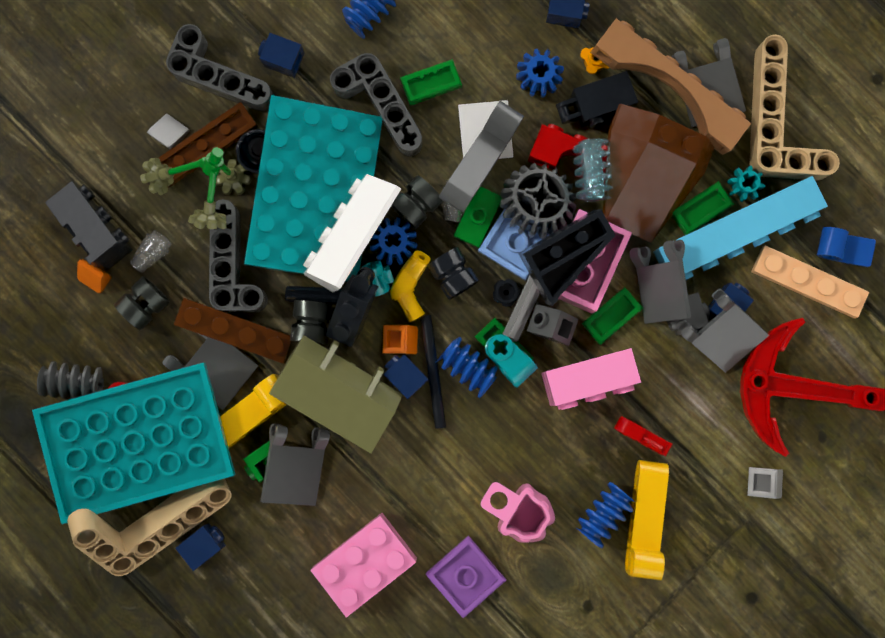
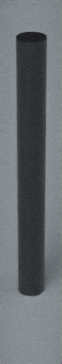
M424 315L420 318L435 429L445 428L446 421L438 362H436L437 353L432 315Z

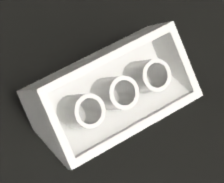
M368 174L362 180L357 178L348 191L352 197L347 205L342 202L333 215L337 219L332 229L327 226L318 241L322 245L318 252L311 251L303 266L307 269L304 275L331 292L339 290L401 188Z

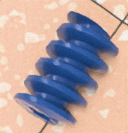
M351 0V8L344 7L342 13L350 28L364 39L365 35L362 29L366 28L372 31L373 27L370 21L373 20L380 23L381 20L378 13L389 14L385 5L389 4L394 8L397 5L394 0Z
M458 337L452 341L436 362L444 359L441 367L443 370L452 366L450 374L452 377L461 373L459 383L464 384L470 380L468 388L470 392L480 388L477 396L480 399L497 377L495 375L498 367L493 366L486 369L489 360L485 358L478 362L480 353L476 351L469 355L471 345L467 344L460 348L462 338Z
M612 482L607 484L611 493L600 492L604 502L593 501L596 511L585 510L589 520L580 517L578 519L582 528L577 529L602 549L604 544L600 538L604 537L609 540L612 538L608 528L618 531L619 527L615 520L618 519L624 522L627 520L622 511L625 510L631 513L634 511L630 502L635 501Z

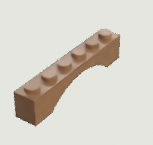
M616 18L590 53L612 70L626 69L642 72L670 86L691 110L699 133L707 136L715 147L714 149L722 155L731 151L751 125L746 120V115L739 109L731 108L723 102L724 99L719 93L713 90L709 91L701 85L702 82L696 75L692 73L687 74L679 67V63L674 58L660 53L657 50V46L647 38L642 39L634 32V28L629 23L619 21Z

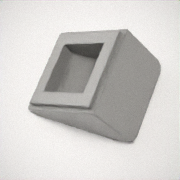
M166 113L147 133L170 150L181 143L190 130Z
M749 467L748 496L773 499L782 497V469Z

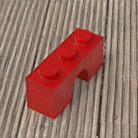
M542 124L528 162L536 163L540 167L547 164L548 170L552 171L555 169L559 159L564 156H574L583 165V174L579 182L604 192L608 146L601 145L598 147L591 144L590 140L582 135L575 134L573 137L563 133L564 129L557 125L548 124L546 126Z

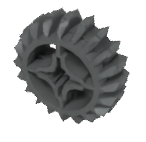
M536 163L531 164L529 169L523 165L520 167L519 172L513 171L510 179L505 180L503 184L504 189L500 193V197L503 199L500 202V208L506 209L503 213V218H512L509 225L510 227L518 225L520 227L518 230L519 234H522L525 230L529 231V238H533L538 233L539 237L543 239L547 233L551 235L565 227L566 223H570L572 220V213L576 210V204L573 203L576 199V194L571 193L573 184H565L566 175L557 176V168L548 171L547 164L542 165L541 169H538ZM536 184V187L533 189H520L521 187L526 185ZM537 194H538V200H540V203H539V204H541V205L539 206V208H538V202H536V199H537L536 196H537ZM542 213H557L549 218H540Z

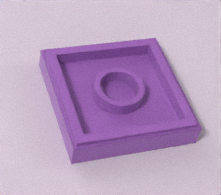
M469 535L425 573L462 618L468 615L506 581L502 573Z

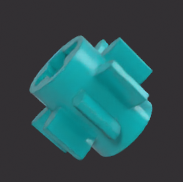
M751 165L746 168L744 173L740 168H737L734 171L737 178H730L727 181L728 184L732 185L730 195L736 194L740 196V202L745 201L748 195L751 199H756L759 197L756 190H761L765 187L760 180L763 173L757 174L752 171ZM748 180L750 185L744 188L742 183Z
M373 261L363 266L371 268L375 273L373 284L379 286L375 296L383 295L390 290L389 283H393L394 279L389 265L383 267L380 261Z

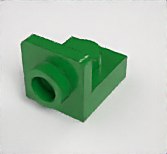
M270 441L243 459L247 464L244 466V469L253 481L255 479L259 483L264 481L265 471L259 463L262 462L266 466Z

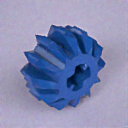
M538 48L534 49L533 56L525 53L523 56L524 62H518L517 69L520 72L516 74V80L523 81L520 86L522 90H526L528 87L531 88L529 93L531 97L535 95L537 90L543 98L546 96L547 90L554 93L557 89L555 84L562 83L563 78L559 74L563 73L564 67L557 65L559 62L558 56L549 58V49L545 51L544 55H540ZM536 69H541V73L545 72L544 77H538V73L535 75Z
M397 217L392 226L390 220L385 218L386 228L383 229L379 225L376 231L380 235L374 234L370 239L379 243L370 246L372 252L381 250L376 256L378 261L383 260L387 255V265H392L393 257H396L398 264L402 265L403 259L401 255L404 254L408 259L412 256V253L407 248L417 249V243L409 241L415 239L417 234L416 232L407 233L411 227L409 222L400 228V218ZM389 237H400L398 239L400 244L398 247L395 245L387 246L389 245Z

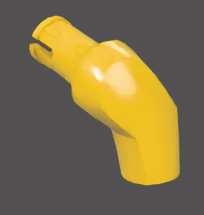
M418 250L404 264L390 290L391 298L395 301L398 300L409 322L425 314L413 291H415L414 287H416L431 258Z

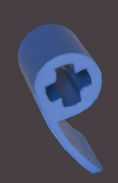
M822 228L817 251L818 257L852 265L871 266L876 244L875 239L848 235L849 232L840 228Z

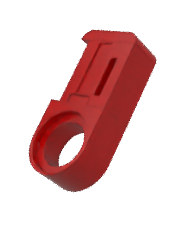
M620 416L614 427L616 431L665 457L672 446V443Z

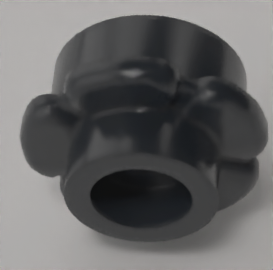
M499 280L494 285L493 298L497 303H501L502 306H512L514 301L519 299L520 289L517 288V283L514 280ZM505 290L509 291L508 295H504Z

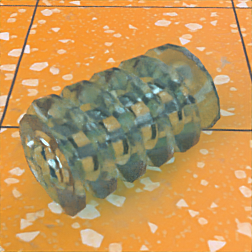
M586 139L578 142V145L573 147V153L579 155L574 158V164L579 166L575 170L574 175L581 178L575 182V187L582 189L576 193L578 200L592 202L612 198L606 196L605 192L613 189V186L604 184V181L611 178L612 174L603 172V169L610 167L611 163L602 161L603 157L610 155V151L602 150L601 146L609 144L608 139Z

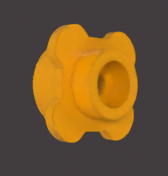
M594 47L582 49L580 57L584 59L586 71L589 74H595L603 68L609 69L602 61L594 60L595 56L590 53Z

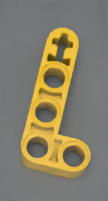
M272 374L262 380L253 388L251 394L220 416L228 448H231L287 405L269 394L279 376L278 374Z
M638 460L636 465L632 496L635 502L632 501L631 505L634 511L630 514L625 558V571L631 577L662 580L665 558L664 554L660 552L669 477V466L667 463Z

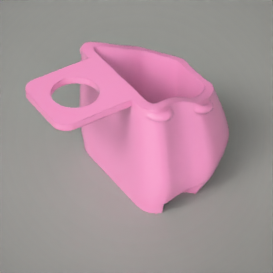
M494 482L481 500L482 508L500 519L498 531L521 543L543 540L546 536V527L555 521V514L548 498L527 483L521 485L516 493L500 483ZM495 492H503L507 496L508 502L503 509H495L490 503V498Z

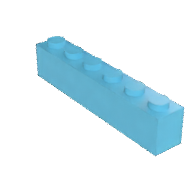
M811 176L677 239L683 240L685 244L683 256L685 279L693 277L692 271L699 267L706 271L718 265L717 259L724 255L731 259L744 253L743 246L752 243L754 247H757L769 241L768 235L775 231L782 235L795 229L794 222L803 219L807 223L820 217L819 211L828 207L814 177ZM663 246L654 251L659 264L670 262Z

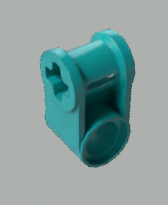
M506 335L492 336L486 342L485 352L487 356L516 388L538 369L533 360ZM494 341L497 343L504 342V354H494Z

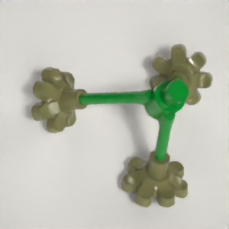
M218 147L213 148L206 157L198 161L175 168L168 167L167 164H161L159 158H150L149 161H145L142 165L147 173L140 175L142 183L150 182L149 191L152 194L158 192L159 195L167 193L168 186L173 184L175 174L201 167L202 171L209 176L207 200L204 201V209L195 210L194 214L190 215L188 219L189 223H194V226L199 229H203L205 225L209 229H217V227L220 229L227 228L226 215L215 212V185L222 186V192L225 195L231 194L232 189H234L237 195H241L245 192L242 184L249 185L252 181V178L245 174L247 170L241 164L238 165L237 160L230 159L228 166L223 163L224 152Z

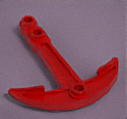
M804 318L790 320L768 332L769 336L751 351L743 367L740 381V394L747 420L762 442L784 457L789 454V451L780 436L776 418L770 417L771 396L842 403L852 408L873 411L885 410V389L863 385L846 386L774 371L778 352L785 350L795 332L806 323ZM757 376L762 379V384L759 387L754 384V379ZM868 393L873 395L871 403L866 399Z

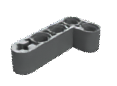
M186 24L180 27L166 60L167 68L178 81L235 103L241 102L244 106L256 111L263 112L269 110L270 97L274 94L266 82L205 59L204 55L208 43L200 29L193 24ZM190 37H198L194 45H187ZM188 62L186 69L176 71L179 63ZM206 72H214L212 79L202 81V76ZM231 82H240L237 90L228 91V86ZM263 91L265 97H259L257 100L252 93L261 95Z
M371 53L361 54L339 66L331 73L330 82L337 97L348 99L365 90L398 150L407 157H413L420 153L422 149L421 133L375 55ZM365 65H373L376 68L371 74L361 72ZM342 78L351 80L350 85L346 88L338 87L337 83ZM385 88L390 93L386 98L381 99L375 96V92L378 89ZM399 112L404 117L400 122L393 123L389 121V115ZM405 129L409 138L411 140H414L415 145L410 146L408 143L405 144V138L403 134V131Z
M499 101L483 130L446 183L439 198L463 213L505 150L508 142H510L524 115Z
M218 200L216 201L215 212L224 214L226 209H228L231 215L226 216V224L232 229H220L218 227L217 229H210V303L215 309L227 313L260 312L265 309L268 303L265 291L256 285H240V211L230 201ZM224 236H230L232 240L231 245L227 249H221L219 246V242ZM223 264H230L231 273L229 276L221 278L219 275L220 267ZM227 291L231 295V301L228 305L221 306L219 304V296ZM251 292H258L260 296L259 302L255 306H249L247 296Z

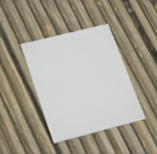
M508 100L502 101L503 103L508 105ZM499 101L458 105L463 158L483 130ZM512 138L499 159L513 157Z

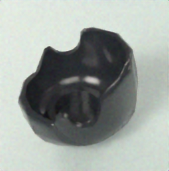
M262 129L248 131L239 139L236 145L237 161L245 170L252 173H259L265 130Z

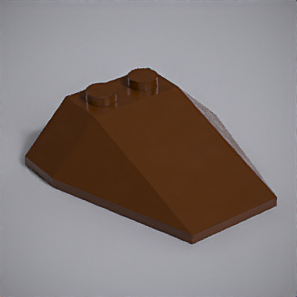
M619 104L608 134L603 213L607 221L632 232L631 235L647 242H652L671 218L675 209L681 205L705 174L715 148L707 136L660 114Z

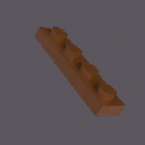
M239 102L161 155L159 159L161 164H167L168 167L172 168L195 162L206 157L215 147L224 151L239 141L245 133L255 130L258 126L244 105ZM197 168L175 174L173 177L174 182L168 188Z
M183 298L174 322L175 326L280 363H284L291 344L289 335Z

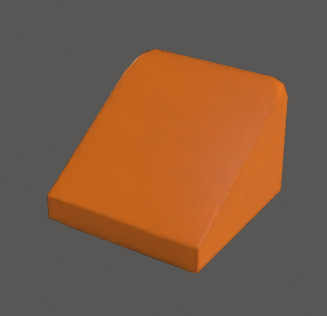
M80 259L78 261V280L101 294L112 279L111 275L98 267L90 265L87 260Z
M383 325L382 353L417 354V326Z

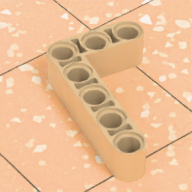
M770 35L755 51L749 165L752 166V171L757 174L762 172L763 175L761 177L804 180L813 176L815 180H823L835 173L839 168L840 162L836 153L824 149L783 147L788 45L782 36ZM766 47H772L776 52V56L768 54ZM765 74L773 76L775 84L767 82ZM763 101H768L773 105V112L765 109ZM762 128L768 129L772 133L771 140L763 136ZM761 156L769 158L771 161L770 168L765 167L761 163ZM789 158L797 160L799 163L798 169L790 166ZM818 159L825 162L827 166L826 171H822L818 167Z
M225 478L178 491L120 533L89 509H78L72 512L67 519L68 527L76 548L112 575L123 576L135 570L226 505L231 499V491Z

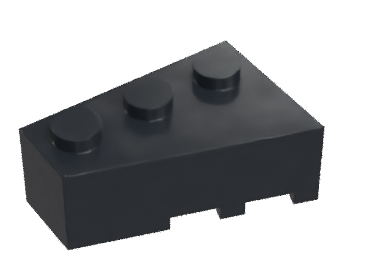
M71 181L45 203L62 227L67 228L74 237L72 241L77 247L81 245L88 256L85 259L88 263L108 271L133 250L128 244L131 239L122 228L118 227L116 229L110 222L113 217L102 205L98 207L92 199L95 198V195L85 184L80 186Z
M593 210L518 254L545 303L553 306L560 295L569 285L573 284L585 267L614 238L615 233L602 210Z

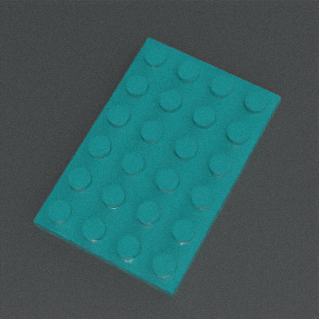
M271 95L244 265L304 275L307 269L303 266L311 251L318 252L322 245L318 241L327 226L332 229L337 221L333 217L342 202L347 205L352 197L348 191L357 178L362 180L367 174L374 177L382 127V118L380 116ZM362 254L345 282H348L352 274L357 275L360 270Z
M204 362L32 410L61 524L68 523L69 515L78 509H89L95 514H100L236 475L207 366Z

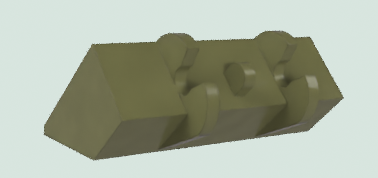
M303 335L288 358L269 394L360 448L372 453L394 416L403 394L380 381L384 372L382 367L378 366L373 376L356 367V364L336 355L335 351L340 343L334 339L329 349H326Z

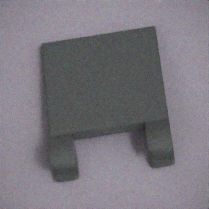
M723 38L713 44V50L718 59L717 62L688 70L687 57L684 51H678L671 56L687 74L692 73L701 80V85L709 91L713 90L719 93L724 99L723 102L728 106L746 112L731 59L728 39ZM685 103L691 127L697 126L696 121Z
M671 240L663 244L664 252L670 262L649 266L651 258L649 247H637L630 250V258L637 270L645 324L691 318L683 266L685 252L683 240Z
M720 288L712 294V297L716 300L718 306L723 309L722 312L699 332L686 320L680 322L677 325V329L681 331L684 339L691 342L726 373L769 335Z
M204 335L201 336L206 341L186 366L175 356H166L162 363L171 371L203 362L206 363L217 406L222 410L226 408L259 366L235 346Z
M276 423L271 424L269 430L270 446L261 502L316 506L324 452L330 439V432L323 428H314L312 430V448L283 445L288 434L287 427Z

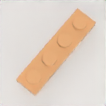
M766 245L761 248L751 271L756 275L852 318L859 317L869 294L868 291Z

